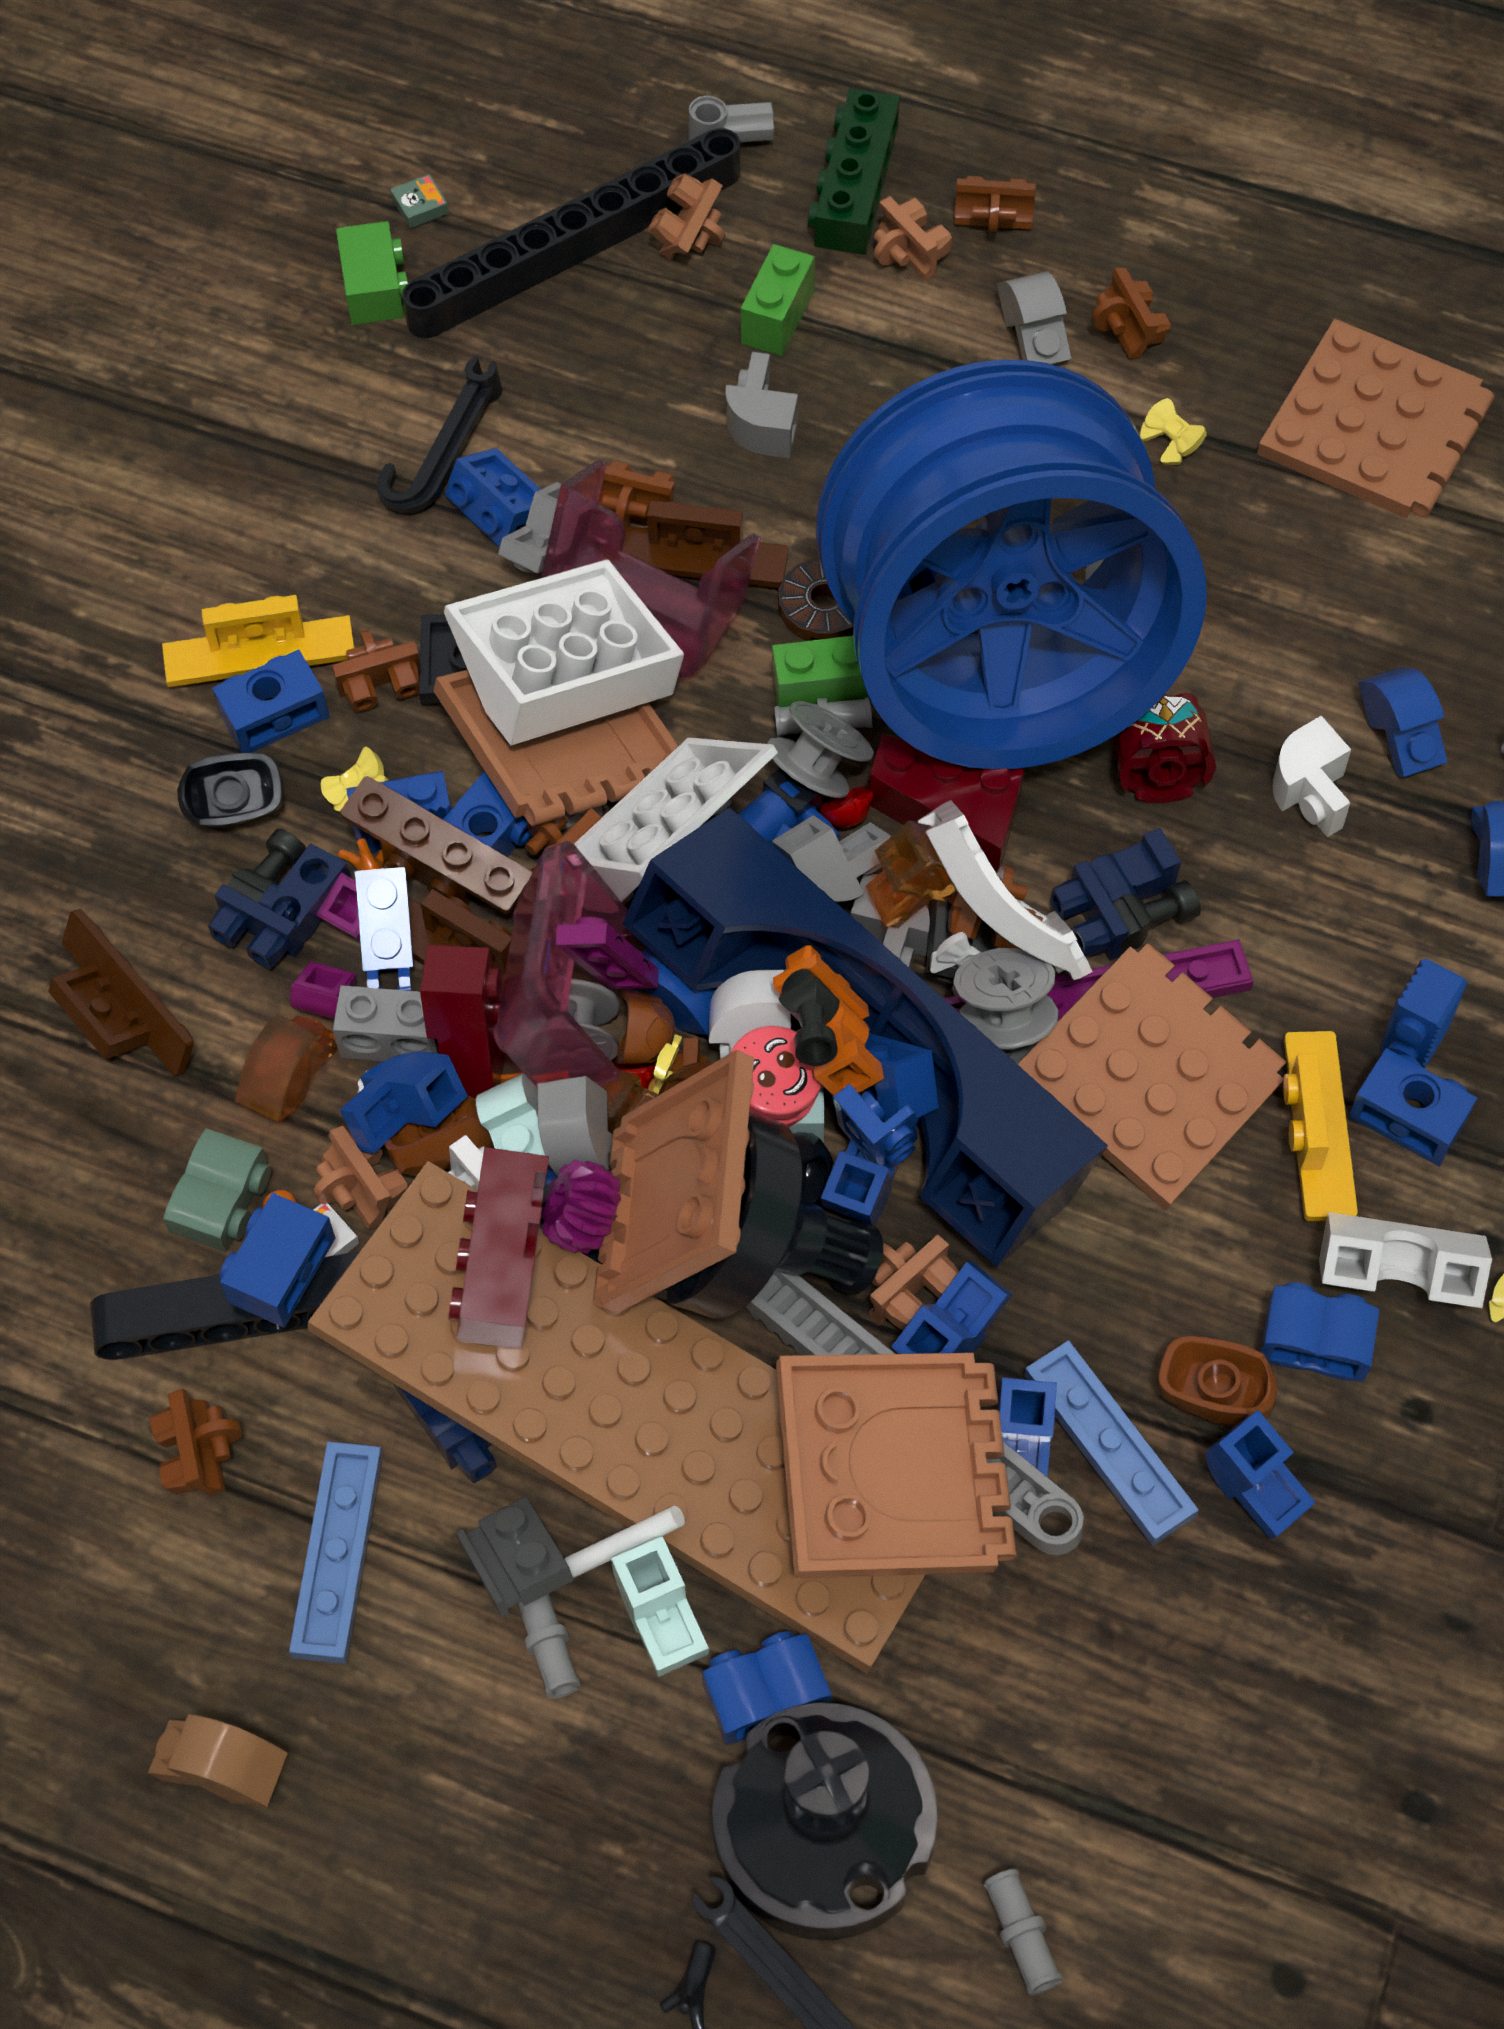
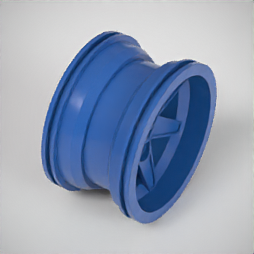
M992 360L963 365L932 375L895 395L873 412L845 443L825 479L816 515L818 556L830 591L840 609L853 623L855 657L867 694L878 714L900 738L914 748L934 758L971 768L1017 769L1043 765L1082 753L1119 734L1150 710L1170 689L1193 653L1204 621L1207 600L1206 577L1196 544L1177 510L1155 489L1150 458L1142 439L1126 411L1102 387L1078 373L1044 362ZM1051 498L1089 500L1055 518L1050 525ZM985 516V520L978 524L975 529L963 528L974 520ZM1104 559L1083 584L1078 583L1074 579L1072 572ZM919 564L936 572V582L903 599L896 600L902 587ZM978 630V634L969 635L972 632Z

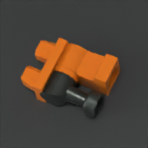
M811 945L804 946L787 956L785 959L786 971L773 977L774 989L781 995L778 998L780 1003L800 1022L801 1029L797 1031L794 1037L797 1059L805 1065L813 1066L814 1078L833 1096L849 1084L852 1085L857 1093H860L883 1080L882 1063L865 1047L869 1036V1027L863 1019L870 1016L868 1005L850 988L849 982L840 974H836L821 959V955Z

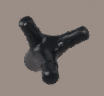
M695 1943L681 1984L671 1996L660 2003V2008L665 2013L679 2005V2011L682 2014L689 2013L693 2029H706L704 2025V1995L717 1951L712 1946L704 1943Z

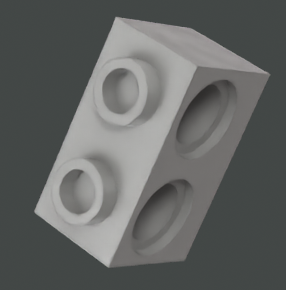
M340 985L333 1025V1033L340 1058L385 1061L410 1052L439 1053L437 1039H429L426 1036L419 991Z

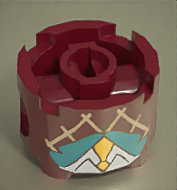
M1193 694L1163 695L1142 717L1112 737L1121 786L1127 793L1128 788L1135 791L1136 799L1149 803H1169L1183 800L1194 794L1193 786L1201 781L1204 788L1212 780L1215 773L1216 763L1206 714L1199 706L1198 698Z

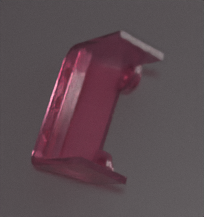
M598 459L560 486L541 578L608 559L683 651L684 657L678 677L691 676L705 665L744 601L761 537L752 533L716 561V565L703 574L697 588L622 551L625 540V528L621 519L612 510L598 504L607 465L606 462Z
M563 841L544 849L518 899L517 908L514 911V926L498 1018L494 1026V1038L499 1049L514 1061L537 1088L538 1083L587 1076L600 1086L617 1081L620 1076V1071L567 1011L574 960L556 946L557 925L576 924V920L581 917H596L606 920L620 935L624 937L633 934L622 925L628 909L580 850L570 841Z

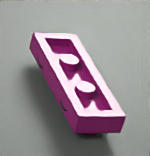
M581 917L576 920V924L557 925L556 946L609 990L658 988L659 968L648 960L641 951L631 945L624 936L615 931L606 920L596 917Z

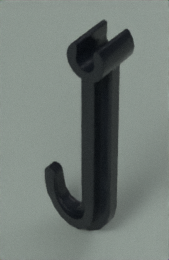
M477 356L467 362L465 366L467 382L411 487L403 493L391 491L396 476V469L392 463H388L383 467L377 481V489L380 500L387 508L397 513L410 514L430 506L439 496L454 467L456 459L459 458L486 405L496 401L502 395L503 388L495 361L491 362L487 372L484 374L482 373Z
M718 1877L711 1878L713 1887L724 1897L723 1903L716 1909L708 1908L697 1894L693 1895V1905L700 1918L714 1926L806 2029H855L738 1901L728 1882Z

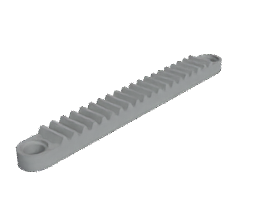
M775 1270L760 1293L745 1306L755 1320L760 1319L763 1321L771 1333L776 1332L784 1344L787 1346L792 1345L799 1356L895 1354L799 1275H791ZM1003 1442L1004 1456L997 1459H986V1462L1006 1464L1011 1509L1005 1512L993 1513V1517H1011L1013 1529L1046 1554L1062 1555L1069 1553L1078 1546L1083 1536L1084 1517L1081 1507L1071 1496ZM1060 1512L1071 1520L1072 1526L1064 1535L1050 1536L1040 1527L1042 1518L1048 1513Z

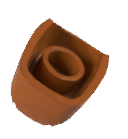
M622 989L620 997L627 1008V1023L625 1034L618 1045L615 1061L618 1064L653 1063L666 1043L672 1044L676 1028L673 1015L658 996Z
M470 1095L436 1127L406 1123L384 1144L391 1161L398 1171L408 1176H417L427 1161L443 1170L451 1168L449 1146L465 1135L478 1149L482 1146L492 1148L494 1145L489 1131L480 1123L476 1109V1098Z
M1196 1336L1180 1337L1168 1345L1158 1376L1160 1392L1165 1400L1184 1411L1208 1421L1235 1427L1246 1416L1256 1410H1259L1266 1420L1269 1418L1276 1405L1277 1384L1273 1371L1263 1353L1239 1343Z

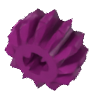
M574 1160L569 1165L565 1164L560 1169L558 1178L551 1181V1190L545 1197L546 1206L541 1213L544 1220L542 1226L543 1235L549 1237L550 1242L560 1245V1248L574 1253L579 1251L588 1254L592 1249L597 1250L603 1244L604 1236L611 1233L612 1222L618 1217L616 1209L621 1201V1194L618 1193L620 1188L619 1178L613 1176L612 1172L602 1169L603 1166L590 1161Z

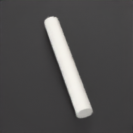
M672 1506L565 1557L564 1560L569 1566L572 1577L575 1578L611 1561V1558L684 1526V1515L679 1507Z

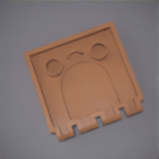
M1334 318L1259 442L1257 455L1402 517L1408 518L1410 512L1426 517L1439 498L1442 487L1448 482L1460 460V455L1465 452L1478 429V423H1481L1495 396L1490 390L1481 387L1483 382L1481 378Z
M468 669L437 677L433 689L514 817L524 816L531 826L562 818L565 816V810L568 814L572 815L589 810L590 808L606 805L607 798L610 802L623 799L678 747L649 702L511 746L486 714Z
M1147 943L1139 952H1136L1130 946L1057 1022L1051 1033L1041 1039L1018 1065L1108 1145L1102 1155L1166 1211L1280 1086L1284 1078L1278 1072L1287 1061L1261 1039H1258L1250 1049L1246 1047L1243 1042L1252 1031L1222 1005L1212 1015H1209L1205 1008L1214 998L1183 972L1171 982L1166 976L1173 970L1175 965L1150 943Z
M735 1050L622 1116L621 1126L613 1131L609 1166L613 1169L610 1172L613 1173V1176L619 1178L620 1188L618 1193L621 1194V1201L617 1205L616 1214L618 1217L612 1222L611 1233L604 1236L603 1244L599 1247L598 1260L603 1264L599 1265L596 1271L593 1304L595 1306L619 1313L736 1253L741 1235L739 1216L741 1196L745 1188V1179L743 1177L745 1151L750 1136L748 1119L750 1100L754 1091L752 1081L754 1057Z
M974 1353L802 1355L779 1357L776 1369L795 1578L988 1573L996 1570L999 1566L998 1561H1009L1017 1557L1012 1518L1008 1516L993 1517V1513L1005 1512L1011 1509L1006 1464L986 1462V1459H997L1004 1456L1000 1412L997 1410H980V1407H989L998 1403L993 1364L975 1363Z

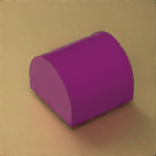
M341 873L316 916L360 940L356 881Z
M311 961L291 985V1007L335 1020L340 985L356 986L357 974Z

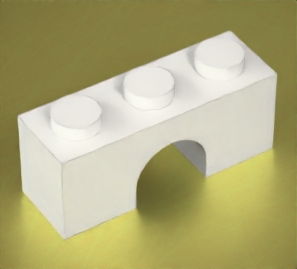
M1331 1212L1327 1214L1319 1258L1323 1284L1375 1292L1376 1284L1379 1280H1401L1423 1288L1427 1292L1428 1300L1478 1308L1483 1307L1492 1262L1486 1236Z

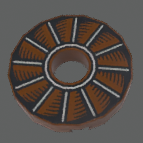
M813 558L797 564L784 576L779 587V614L788 629L800 638L810 641L811 637L829 639L853 636V623L846 617L837 602L825 607L813 602V599L819 595L834 597L830 591L819 558Z

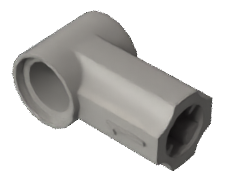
M714 96L698 97L689 106L688 141L716 128L732 130L738 135L740 142L773 140L774 124L771 102L726 105L721 99Z

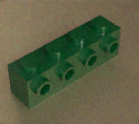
M849 88L845 106H837L834 119V131H837V136H829L825 155V162L829 163L828 169L821 168L818 176L817 195H821L819 202L812 201L809 210L808 228H815V247L866 255L899 127V95Z

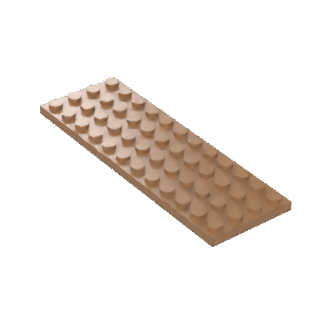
M427 1161L309 1319L307 1331L626 1527H630L672 1506L679 1507L685 1518L684 1526L663 1535L670 1554L801 1634L808 1633L810 1640L868 1674L926 1574L795 1578L777 1370L654 1296H650L619 1313L595 1306L593 1304L596 1271L597 1267L601 1264L579 1251L574 1253L560 1248V1245L550 1242L549 1237L543 1235L541 1228L538 1229L522 1348L514 1349L456 1341L459 1321L448 1320L453 1287L464 1288L466 1272L456 1270L460 1238L471 1239L473 1223L463 1222L467 1190H478Z

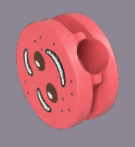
M780 1026L760 1027L742 1036L734 1045L731 1053L739 1050L754 1057L752 1075L754 1091L750 1100L749 1111L779 1121L790 1127L801 1121L810 1112L822 1084L814 1078L813 1066L801 1063L796 1057L794 1046L796 1031Z

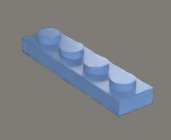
M1069 1340L1025 1368L1024 1376L1027 1380L1057 1382L1055 1418L1152 1546L1196 1518L1199 1511Z
M327 1441L289 1649L292 1659L347 1664L383 1457L381 1447Z

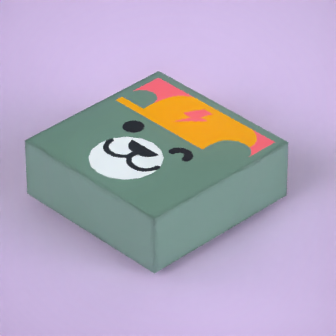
M430 174L390 189L392 201L409 229L449 214L448 203Z

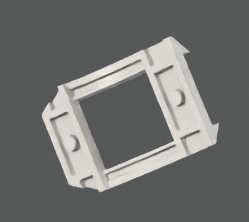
M951 800L918 820L923 833L948 878L970 908L987 925L1015 946L1054 966L1058 974L1065 970L1073 980H1076L1093 972L1076 941L1077 938L1073 931L1055 911L1044 915L1023 901L1015 899L1007 890L980 848L964 814ZM1026 908L1036 911V915L1043 917V920H1039Z

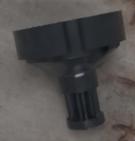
M749 1111L748 1130L750 1136L745 1151L743 1173L745 1188L741 1196L739 1216L741 1235L736 1253L652 1296L667 1300L671 1305L713 1319L724 1318L737 1313L747 1306L764 1288L775 1270L791 1275H802L806 1272L829 1280L830 1285L838 1291L850 1295L859 1294L870 1285L881 1265L883 1237L880 1230L873 1224L861 1220H854L848 1223L825 1215L824 1210L820 1206L801 1199L802 1164L795 1136L784 1123Z
M810 1703L785 1709L763 1720L747 1733L746 1756L739 1764L723 1766L717 1780L712 1808L716 1854L724 1877L734 1894L749 1911L773 1928L792 1936L821 1941L839 1940L864 1934L887 1922L902 1910L906 1893V1881L912 1876L925 1875L927 1872L937 1831V1802L929 1772L920 1755L907 1738L891 1724L868 1711L838 1703ZM782 1734L789 1735L798 1742L789 1752L777 1753L771 1751L768 1747V1744L774 1737ZM862 1885L872 1886L881 1894L882 1902L874 1909L862 1910L851 1901V1892Z

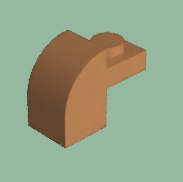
M188 1714L185 1721H168L164 1733L157 1742L156 1754L148 1774L164 1782L200 1786L231 1803L268 1807L288 1753L266 1740L235 1726L214 1719Z

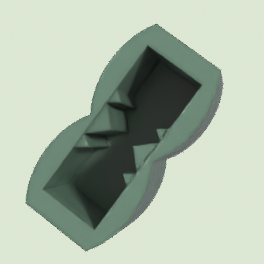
M206 1128L198 1139L185 1173L176 1185L163 1217L168 1231L225 1252L229 1249L234 1239L241 1240L250 1219V1211L246 1210L247 1206L255 1194L261 1195L265 1191L271 1175V1166L267 1165L268 1161L263 1147Z

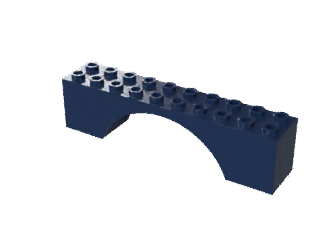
M730 807L650 860L622 925L694 991L718 988L727 979L743 972L786 970V957L804 946L811 945L821 955V959L836 974H840L849 982L850 988L868 1005L870 1016L863 1020L869 1027V1033L932 1050L939 1108L919 1117L926 1145L925 1181L919 1197L992 1264L998 1267L1069 1204L1108 1145Z

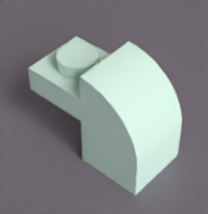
M524 1072L476 1096V1109L480 1123L489 1131L495 1149L545 1155L538 1126V1082L531 1075Z
M663 1536L611 1558L614 1577L622 1600L658 1677L709 1655V1647L686 1599L685 1584Z

